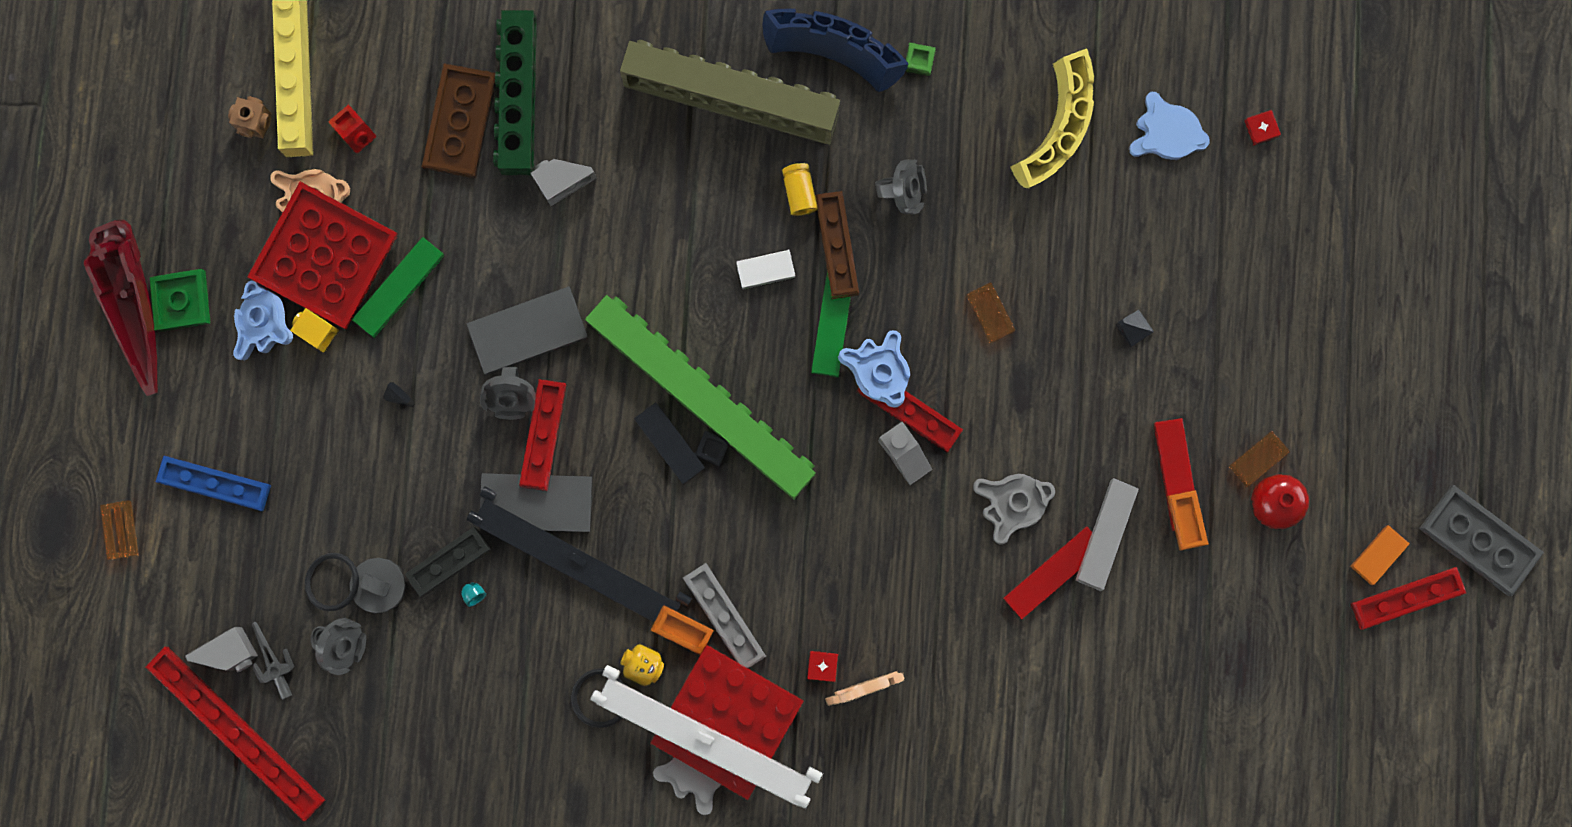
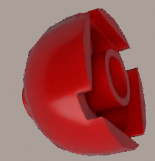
M1276 474L1266 477L1256 485L1252 493L1251 501L1253 500L1254 515L1263 525L1271 529H1286L1295 526L1305 517L1309 509V495L1306 487L1298 479L1290 475Z

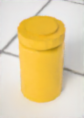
M806 163L792 164L782 169L791 215L794 216L809 214L818 209L811 175L808 172L809 165Z

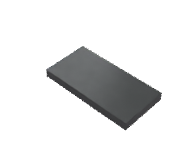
M570 286L466 323L485 375L500 371L503 367H511L588 339Z
M482 473L481 491L486 486L497 492L492 503L544 531L591 532L593 477L550 475L548 491L520 487V474ZM483 497L480 499V508L485 500Z
M1451 485L1419 528V530L1508 597L1513 596L1544 553L1455 485Z

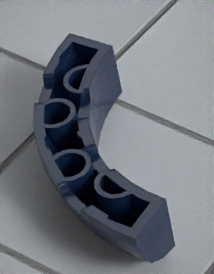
M775 9L764 12L762 23L763 36L770 53L804 52L832 59L857 72L877 92L884 91L897 83L909 65L904 57L889 43L883 45L872 37L870 30L844 18L814 11L812 15L796 13V9Z

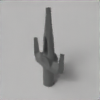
M253 622L252 626L260 645L267 671L263 674L256 663L252 664L253 670L260 683L274 681L281 699L289 698L292 696V693L284 677L285 674L291 672L294 668L287 649H283L286 663L280 664L257 622ZM265 647L267 648L273 660L272 664L269 662V659L265 651Z

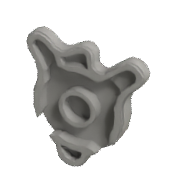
M1025 474L1010 475L995 482L977 479L973 485V489L977 494L991 501L990 506L983 510V516L994 524L993 540L999 545L1005 544L1016 530L1036 524L1044 514L1048 502L1055 495V488L1051 483L1035 480Z
M675 757L669 763L654 769V778L660 782L671 783L678 798H684L688 793H693L698 812L702 815L711 813L713 809V794L721 785L720 783Z

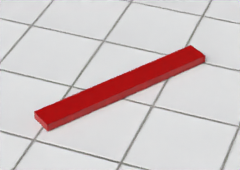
M164 647L146 666L183 705L303 822L307 821L325 802V799L169 647Z

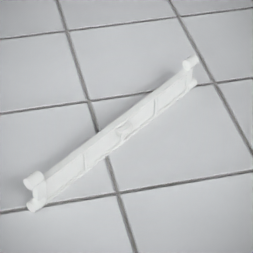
M609 665L606 666L602 675L607 677L608 680L602 693L597 690L594 691L591 701L806 809L810 798L805 796L811 780L818 784L823 773L810 767L806 776L619 683L616 679L620 671Z

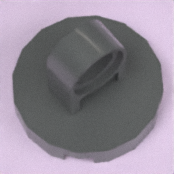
M916 159L900 161L896 167L894 177L883 178L875 182L877 196L879 198H894L896 206L903 214H917L924 206V202L920 203L921 194L927 193L926 176L922 165H916Z
M503 367L501 376H495L483 384L480 404L486 412L487 408L495 412V417L499 419H521L525 417V412L533 411L536 393L532 385L526 380L519 378L517 367Z
M383 558L368 559L358 565L359 586L353 599L355 603L363 610L373 613H383L397 607L403 600L407 588L405 576L400 566L391 560ZM353 575L351 576V580H350V584H349V585H350V592H351L352 586H353Z
M342 618L333 621L327 627H316L312 631L310 641L313 649L316 651L317 664L331 674L341 675L349 672L350 669L348 667L354 661L358 663L361 660L366 648V635L361 632L360 627L362 626L357 622Z

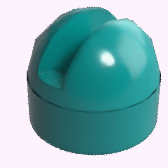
M471 582L462 588L461 595L466 605L471 607L481 602L485 598L486 592L479 584Z

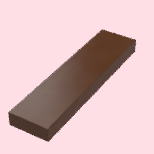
M843 192L816 194L817 212L832 299L859 296Z

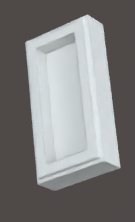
M789 250L736 261L742 289L795 278Z

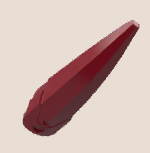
M114 220L94 228L90 233V254L85 258L84 266L94 286L92 289L140 387L149 396L158 392L157 349L152 309L140 262L141 255L131 225L126 220Z

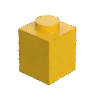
M307 308L295 316L292 321L293 327L290 330L323 353L339 331Z

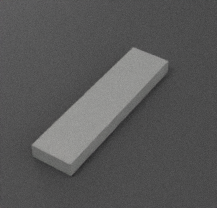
M1115 478L1110 481L1075 581L1099 591L1104 590L1138 493V488Z
M707 563L683 577L736 662L749 668L766 657Z

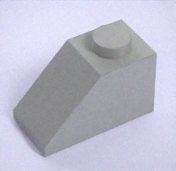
M557 159L542 161L534 167L535 171L531 172L533 179L550 206L597 179L591 167Z
M903 422L879 438V443L909 485L932 470L919 444Z
M233 627L185 657L188 661L226 671L236 669L237 672H241L252 665L251 660L258 655L243 628Z

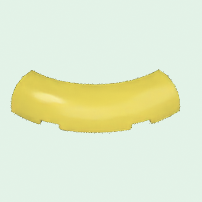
M1087 48L1065 56L1053 64L1058 82V107L1049 134L1035 152L1023 161L1011 166L1015 178L1024 188H1030L1057 172L1075 153L1088 129L1094 101L1092 100L1094 74Z

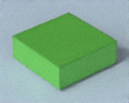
M909 43L906 57L909 65L906 71L930 76L936 48Z

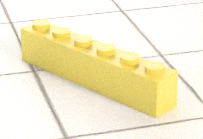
M272 0L278 149L286 157L312 156L313 140L307 0Z

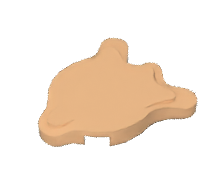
M276 170L270 177L271 182L275 186L285 191V196L276 201V207L282 212L300 181L340 203L350 194V187L344 180H337L322 170H306L295 175Z
M895 671L836 691L835 695L825 698L828 706L841 702L844 703L889 687V685L904 681L903 673Z

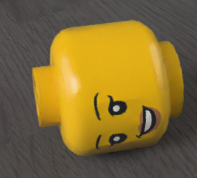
M641 644L635 646L632 651L627 649L620 663L624 666V676L642 686L649 685L651 682L656 683L664 667V663L661 662L660 653Z

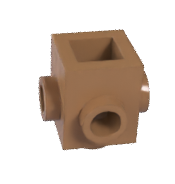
M250 96L247 97V100L237 97L236 103L231 106L228 115L229 123L237 130V134L247 138L256 136L264 139L266 130L271 123L272 113L263 105L264 102Z

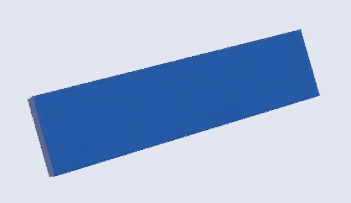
M163 456L155 481L259 511H264L271 485L167 456Z

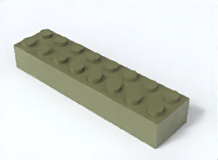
M637 40V43L629 41L620 69L623 84L626 88L828 145L831 144L839 116L840 100L836 99V96L832 93L821 92L818 94L811 92L804 85L795 84L793 87L783 84L784 82L781 79L775 77H768V79L757 77V74L750 70L743 69L740 72L731 69V66L725 63L716 62L711 64L705 62L704 58L697 55L686 57L679 55V52L672 48L664 47L661 50L654 48L651 43L643 40Z

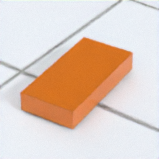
M1196 490L1167 496L1179 551L1209 545Z
M1387 525L1350 567L1370 585H1374L1408 547L1409 543Z
M663 605L651 628V631L699 655L702 654L714 631Z

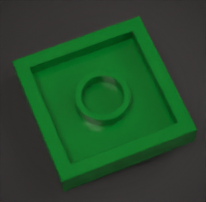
M196 269L150 277L155 331L163 332L210 324L205 270Z

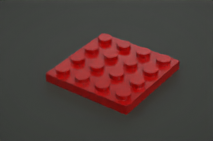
M300 181L247 277L347 330L395 242L398 233Z
M706 645L672 704L671 709L771 759L804 700ZM655 734L651 741L652 745L747 800L756 787V784Z

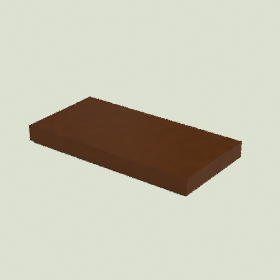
M443 64L422 162L423 169L476 178L496 86L494 72Z

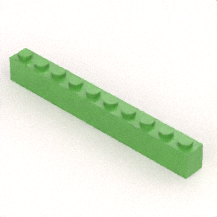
M606 295L586 317L587 324L795 500L815 476L816 472L812 470L815 465L803 455L800 459L791 452L794 448L783 438L779 441L770 434L773 430L762 420L758 423L750 417L752 412L741 402L738 405L733 403L729 399L731 394L721 385L713 386L708 381L711 377L700 367H697L696 370L687 363L690 359L678 349L673 352L666 346L669 341L659 332L653 335L646 329L648 323L637 314L632 317L625 310L628 306L615 296L612 300Z

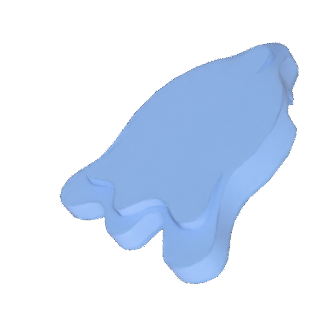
M1150 92L1145 97L1147 113L1137 121V127L1145 131V136L1131 143L1129 151L1132 156L1138 157L1153 153L1165 159L1178 160L1195 151L1206 149L1209 144V137L1202 130L1199 120L1194 113L1184 107L1168 104L1156 92Z
M249 281L245 285L244 294L241 299L245 300L240 310L235 309L234 315L238 340L233 355L236 359L243 361L249 358L255 346H257L259 352L268 353L274 344L288 345L293 340V334L285 324V311L281 299L256 281Z
M893 330L887 333L882 346H876L873 340L866 339L858 350L842 349L838 355V360L853 372L857 385L866 396L885 402L890 407H899L905 399L904 391L910 378V369L900 353L901 334Z

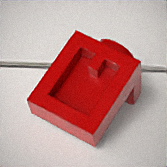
M349 104L328 121L355 153H359L376 138L374 132Z

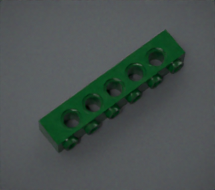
M501 10V19H497L496 22L497 36H501V44L496 45V61L500 62V71L495 73L496 88H500L499 98H495V113L499 114V124L494 125V138L498 140V150H494L493 161L494 166L498 167L501 175H531V172L534 171L537 18L534 10ZM515 36L523 38L517 45L510 44V40ZM512 63H522V66L519 70H509V67ZM514 88L522 90L517 97L512 98L508 96L509 92ZM513 114L521 115L520 121L516 124L508 123L509 117ZM511 141H520V146L518 149H507V146Z

